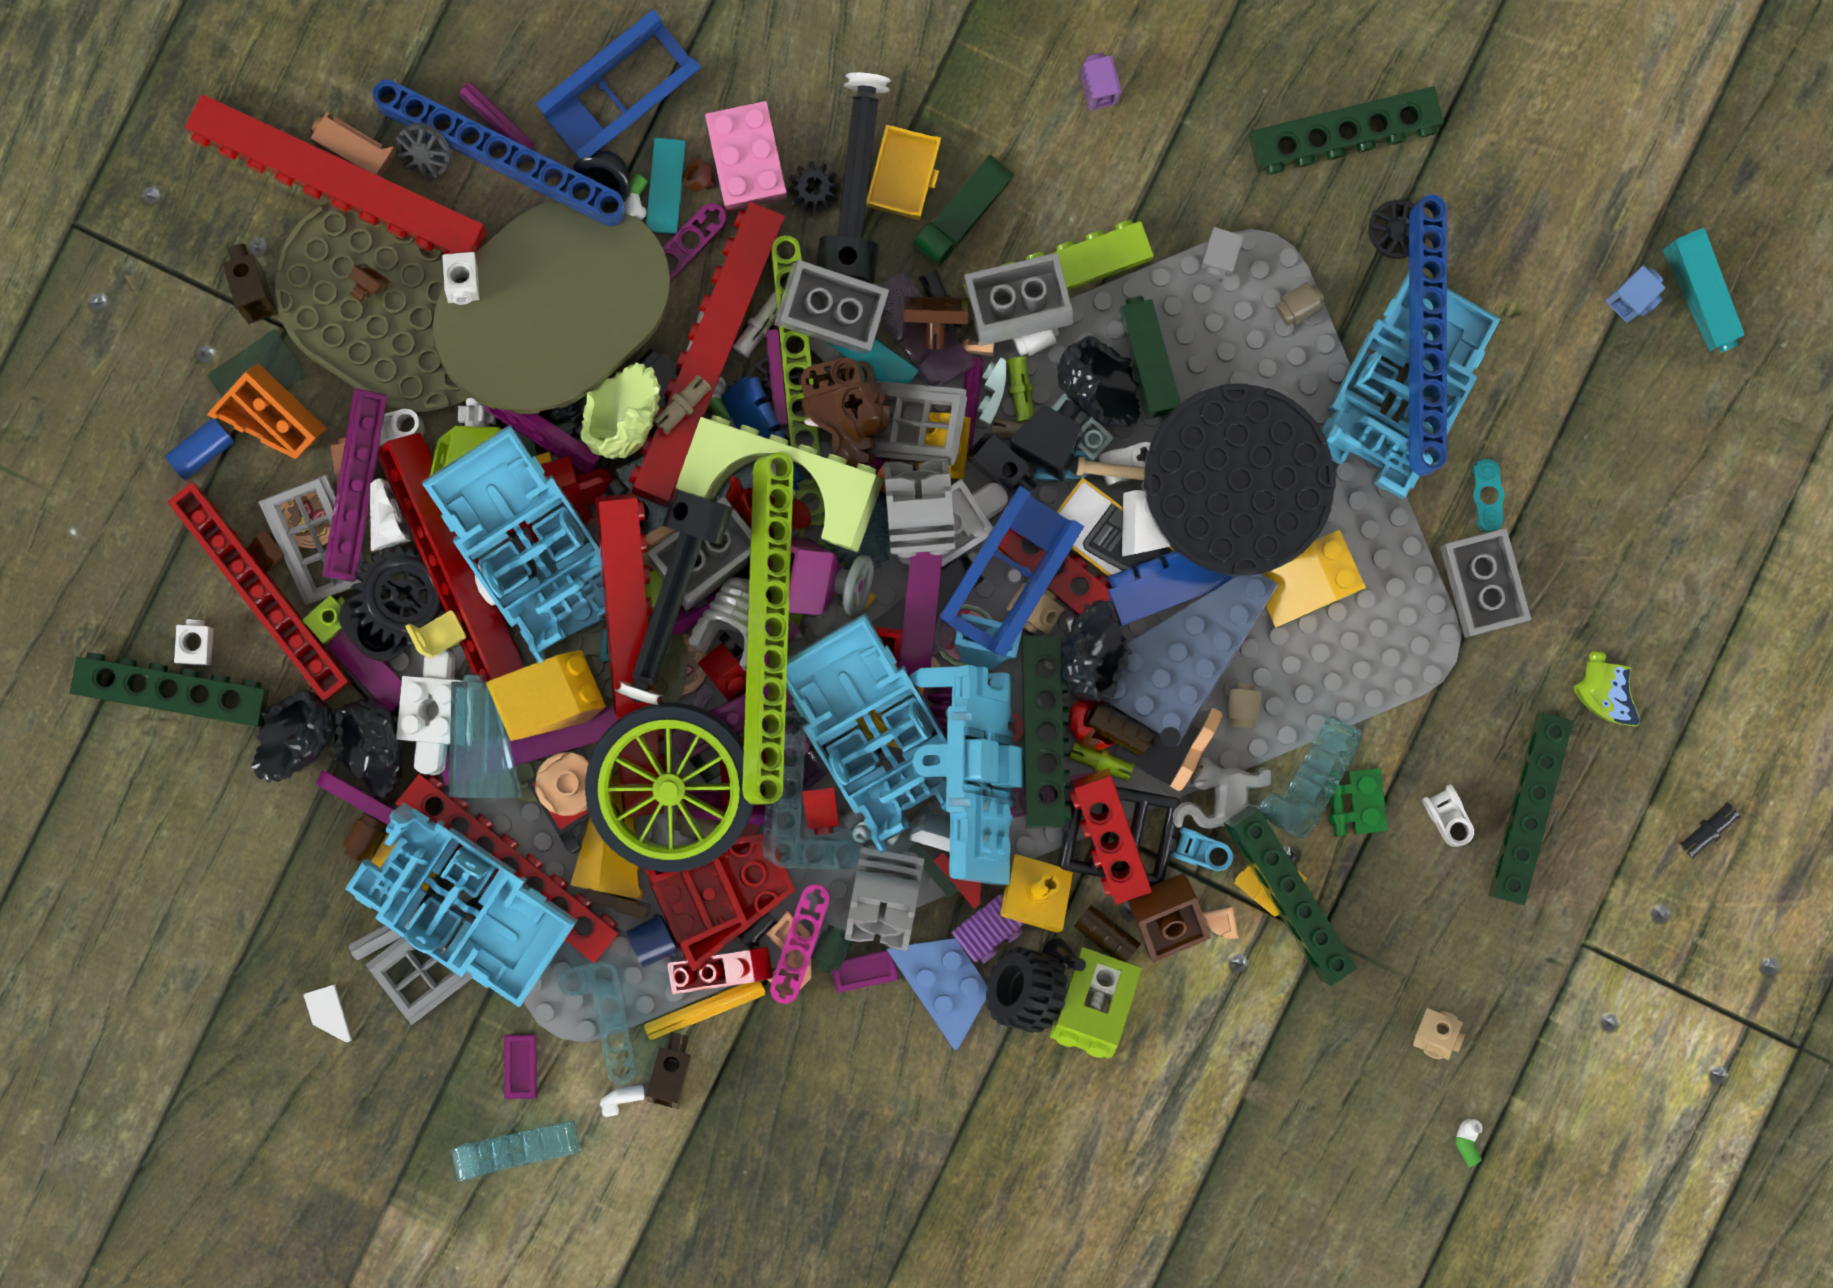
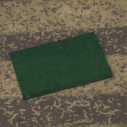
M275 329L269 331L264 337L215 370L210 371L207 375L222 397L247 370L257 363L268 371L285 389L307 376Z

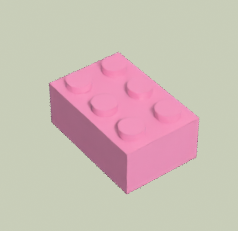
M767 101L706 113V122L726 212L747 208L749 202L762 205L787 199Z

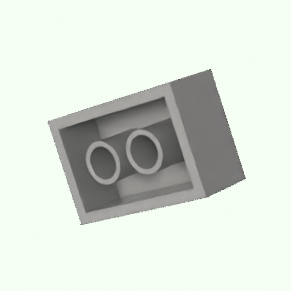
M1058 253L964 275L965 288L980 346L1073 324V310Z
M798 260L792 264L774 325L865 354L872 349L889 290Z
M724 496L716 501L732 507ZM734 508L721 545L706 540L702 542L681 604L686 611L750 564L751 529ZM679 531L674 532L647 553L648 563L663 582L680 534Z
M1507 528L1447 543L1440 547L1464 638L1531 620Z

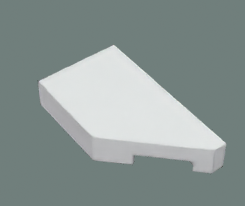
M336 985L303 994L312 1025L344 1042L352 1041Z

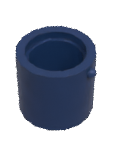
M655 914L654 918L626 931L631 946L643 968L669 955L675 956L676 952H678L674 938L662 915Z

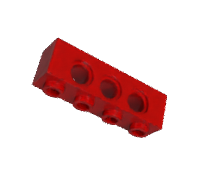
M1009 528L997 549L1018 565L1028 567L1030 572L1033 573L1046 551L1040 548L1036 554L1030 555L1025 553L1022 549V542L1025 538ZM1073 554L1072 557L1066 556L1063 561V572L1055 575L1047 587V590L1055 594L1060 602L1078 615L1084 612L1086 603L1092 605L1094 601L1098 600L1109 601L1108 590L1112 588L1110 582L1103 576L1098 574L1094 577L1085 570L1089 565L1076 554ZM1076 578L1085 580L1088 585L1087 593L1084 595L1074 594L1070 588L1071 581Z
M1107 768L1073 780L1074 791L1070 792V796L1075 810L1081 808L1085 817L1084 820L1080 821L1085 838L1092 837L1095 848L1090 851L1096 868L1102 866L1106 877L1101 878V882L1106 896L1113 895L1115 904H1119L1152 893L1145 867L1110 769ZM1099 802L1108 806L1107 810L1102 814H1095L1090 810L1095 803ZM1106 832H1114L1118 835L1117 839L1112 843L1103 842L1101 837ZM1116 861L1128 863V867L1121 872L1114 871L1111 868Z

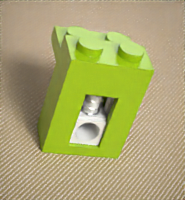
M1082 947L1078 957L1086 962V967L1083 971L1073 969L1067 987V996L1064 998L1065 1005L1063 1009L1061 1008L1060 1016L1055 1020L1049 1037L1055 1039L1063 1046H1075L1086 1050L1093 1057H1106L1109 1059V1057L1112 1058L1119 1045L1142 968ZM1097 979L1105 980L1109 987L1101 986ZM1087 994H1089L1092 999L1089 1000L1090 1005L1086 1007L1084 1003ZM1106 1000L1109 1004L1106 1013H1103L1101 1009L1105 1005L1104 1001Z

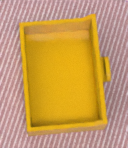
M886 125L867 196L866 207L920 221L929 187L935 189L939 170L934 169L941 144V137L929 136Z

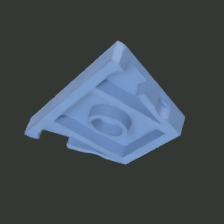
M952 937L929 942H916L909 944L907 951L890 947L886 948L951 1047L957 1050L984 1004L986 991L988 990L987 984L957 939Z

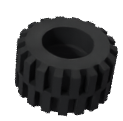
M1022 947L1007 950L1005 956L1001 955L997 960V965L993 966L991 977L988 978L987 1008L991 1011V1017L1001 1025L1030 1033H1040L1044 1031V1028L1048 1029L1051 1027L1053 1020H1057L1060 1016L1059 1012L1065 1005L1064 998L1067 996L1068 988H1066L1068 982L1067 975H1064L1065 968L1060 964V960L1051 955Z

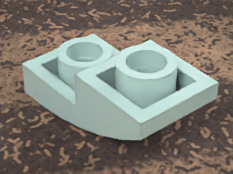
M1001 357L997 364L991 361L982 376L986 380L984 389L993 393V396L991 398L986 395L977 412L981 413L979 422L989 428L999 409L1005 387L1006 360Z
M1063 394L1051 408L1058 412L1064 401L1069 400L1067 395ZM1081 411L1075 419V422L1082 426V439L1078 449L1085 452L1093 461L1114 437L1096 422L1093 417H1089Z

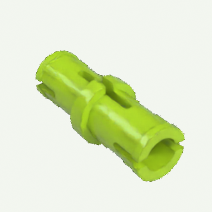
M1026 356L1010 358L1006 360L1011 385L1008 388V392L1013 397L1016 422L1028 421L1035 413L1031 391H1034L1033 384L1029 383Z
M1077 740L1069 756L1070 760H1075L1095 768L1094 772L1109 768L1112 776L1125 780V782L1129 781L1130 774L1135 766L1134 763L1110 755L1109 750L1104 749L1100 751L1082 746Z

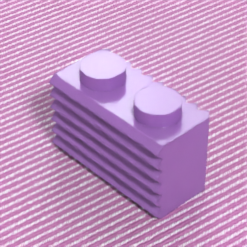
M1098 53L1086 57V62L1082 66L1079 79L1082 80L1081 85L1084 86V97L1087 98L1088 109L1093 111L1118 104L1122 90L1112 55L1104 57V53Z
M1002 893L951 932L974 962L981 959L985 963L999 952L995 947L1004 939L1009 944L1023 933L1020 927L1025 923L1000 916L1003 901Z

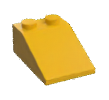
M1340 530L1315 540L1301 555L1284 566L1261 573L1278 584V588L1266 605L1267 612L1275 628L1366 588Z
M582 650L550 657L540 664L537 662L486 683L511 741L589 722L606 707Z

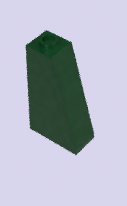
M1144 296L1133 297L1125 300L1126 305L1121 306L1119 311L1136 382L1139 385L1138 390L1145 419L1148 420L1169 415L1181 403L1153 300H1144Z

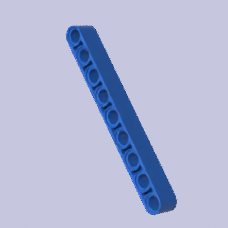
M382 80L374 86L372 92L373 99L383 115L405 126L412 123H422L434 129L437 128L440 122L450 121L451 126L448 129L437 131L445 138L451 149L604 225L616 226L624 220L626 215L624 202L616 191L394 81ZM392 93L396 95L395 99L390 103L381 102L382 98L387 94ZM415 107L424 109L422 114L417 117L409 116L410 111ZM426 132L425 136L431 138L432 135ZM475 134L479 136V139L474 144L464 143L465 138L469 135ZM498 148L507 150L506 154L501 158L492 157V153ZM525 162L535 164L534 168L529 172L519 170L520 166ZM558 175L563 178L560 184L556 186L547 184L548 179L552 176ZM581 189L590 191V195L582 200L576 199L575 194ZM608 203L618 205V209L613 213L608 214L602 211L603 207Z
M1434 194L1423 197L1413 206L1409 215V463L1413 472L1421 476L1430 475L1442 467L1447 459V208L1444 200ZM1423 207L1428 208L1432 212L1433 218L1425 215ZM1423 237L1428 238L1432 242L1433 248H1428L1424 244ZM1423 268L1431 271L1433 279L1425 276ZM1423 298L1428 299L1432 303L1433 310L1425 307ZM1423 329L1431 332L1433 341L1428 340L1424 336ZM1423 360L1431 363L1433 372L1428 371L1424 367ZM1423 390L1428 391L1432 395L1433 403L1428 402L1424 398ZM1423 421L1428 422L1432 426L1433 434L1428 433L1424 429ZM1423 452L1431 455L1433 465L1425 462Z

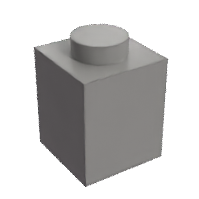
M1213 227L1200 268L1206 269V274L1219 279H1224L1225 275L1230 277L1234 271L1244 236Z

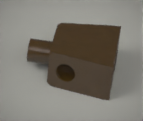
M245 244L231 246L228 249L231 261L225 262L223 267L236 309L248 324L277 315L278 312L262 266L253 254L248 253Z
M671 1032L667 1049L659 1047L646 1095L648 1102L679 1110L691 1061V1055L685 1053L689 1036ZM667 1063H677L676 1071H667Z

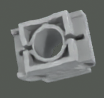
M930 459L919 464V471H913L912 464L902 462L883 463L891 554H897L898 557L906 558L915 556L916 552L930 551L932 555H942L948 553L950 549H956L948 459Z
M876 846L861 847L845 940L856 942L874 941V935L879 934L881 935L880 943L893 949L908 950L925 858H919L917 854L907 851L900 852V854L885 851L880 854Z

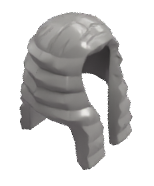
M736 577L728 579L722 585L721 591L716 594V599L710 603V609L703 612V616L698 619L697 625L692 629V636L688 638V642L698 652L706 653L713 638L720 629L740 633L744 636V652L740 666L746 671L750 580Z

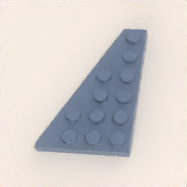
M1262 574L1236 576L1127 643L1126 646L1132 651V654L1127 656L1129 664L1121 672L1122 677L1117 682L1115 696L1111 699H1103L1110 706L1153 730L1158 735L1167 727L1176 728L1180 732V743L1278 588V584Z

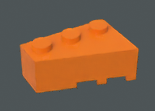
M259 363L247 370L207 414L214 419L219 418L233 425L234 429L242 433L245 431L261 439L260 442L294 459L308 451L327 430L309 410Z

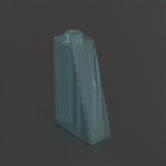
M464 675V681H451L449 797L521 798V789L509 737L486 685L487 682H483V675Z

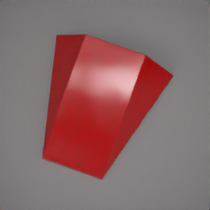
M770 832L739 837L721 856L692 870L658 872L645 869L650 887L674 941L692 972L795 891Z

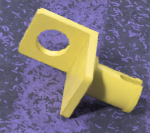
M448 611L421 628L412 624L405 626L417 651L430 659L447 649L455 650L453 646L458 648L460 646L459 642L466 638V634L453 611Z

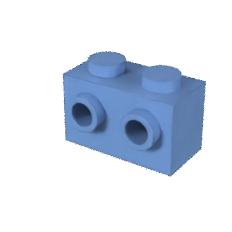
M1643 265L1631 274L1605 302L1628 323L1639 314L1645 316L1663 300L1659 294L1666 287L1661 283L1663 281L1662 277L1654 269H1647Z

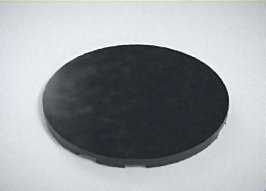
M1241 383L1209 388L1191 396L1177 406L1166 417L1155 433L1148 449L1144 467V491L1147 506L1153 522L1166 542L1177 553L1196 566L1211 572L1230 576H1249L1269 572L1284 566L1301 555L1315 541L1325 526L1332 509L1334 489L1336 488L1334 461L1332 460L1326 437L1313 417L1298 403L1280 392L1270 388Z

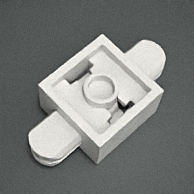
M962 479L951 485L956 549H950L948 553L943 554L941 569L986 541L993 529L988 519L1004 510L1008 502L1006 490L1001 485L988 483L972 494ZM898 557L902 564L909 566L910 557Z
M448 649L431 659L424 656L422 677L402 676L396 740L416 742L414 768L418 772L427 775H438L444 772L448 745L470 746L476 683L454 680L456 655Z

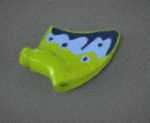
M1591 651L1589 653V662L1586 664L1584 679L1574 686L1577 697L1591 712L1606 721L1623 726H1638L1640 724V717L1630 692L1631 667L1605 663V652Z

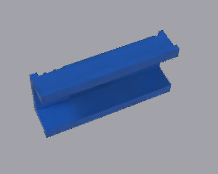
M653 9L538 101L536 105L578 159L592 157L699 71L701 66L694 58L691 59L664 27L661 18ZM655 35L680 65V68L630 109L626 110L608 88V83L601 78ZM596 82L599 83V88L604 90L623 112L620 117L605 129L599 125L577 98Z
M1022 486L1017 488L939 616L942 622L992 653L999 654L1002 657L1007 655L1085 527L1075 520L1066 519L1030 496V491ZM1009 528L1046 551L1033 573L1030 572L1028 567H1022L996 551ZM992 555L1019 570L1022 576L1030 577L994 638L957 615Z

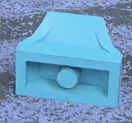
M959 613V617L993 638L1003 623ZM957 630L953 644L959 650L961 663L995 670L1005 660L1016 658L1022 630L1005 657L992 653Z

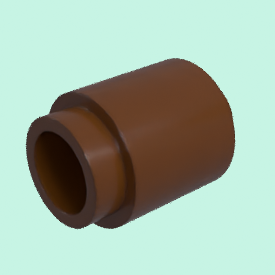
M363 813L360 819H356L343 843V846L348 848L345 854L360 862H363L364 858L371 860L385 834L383 829L386 824Z

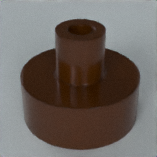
M700 158L693 160L683 173L682 184L693 192H699L703 188L710 190L715 184V179L711 177L712 166Z

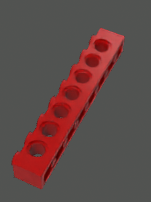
M191 482L169 499L167 503L322 701L329 703L351 686L353 682L345 674L344 670L319 638L302 621L301 615L200 486Z
M418 774L395 804L399 807L405 802L412 809L416 808L429 817L430 822L433 821L437 824V822L442 820L446 823L444 827L448 830L453 828L452 825L456 818H465L469 824L468 831L464 834L465 837L476 844L483 837L490 838L493 842V850L490 854L502 862L507 857H513L517 860L518 870L515 873L517 877L521 878L524 876L529 880L535 876L542 880L543 890L541 894L547 897L546 901L552 902L558 896L563 897L568 903L566 911L577 920L582 916L591 919L593 929L588 935L580 934L575 924L565 941L591 962L597 963L620 934L615 929L618 923L604 912L599 916L590 908L593 903L586 901L585 896L578 892L574 896L565 889L569 884L559 875L553 873L549 876L541 869L544 864L534 855L528 853L525 857L516 849L519 844L506 833L499 836L491 829L494 824L484 815L479 813L477 816H474L469 812L467 807L470 804L456 793L451 797L444 792L442 788L445 784L434 775L426 777L423 774ZM434 797L440 798L444 804L443 811L436 816L432 815L428 810V803ZM459 843L454 852H457L463 845ZM499 869L495 871V873L490 879L491 881L494 879Z

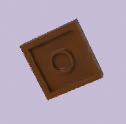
M904 296V322L926 323L924 347L933 349V337L936 334V349H944L945 323L968 324L967 298Z

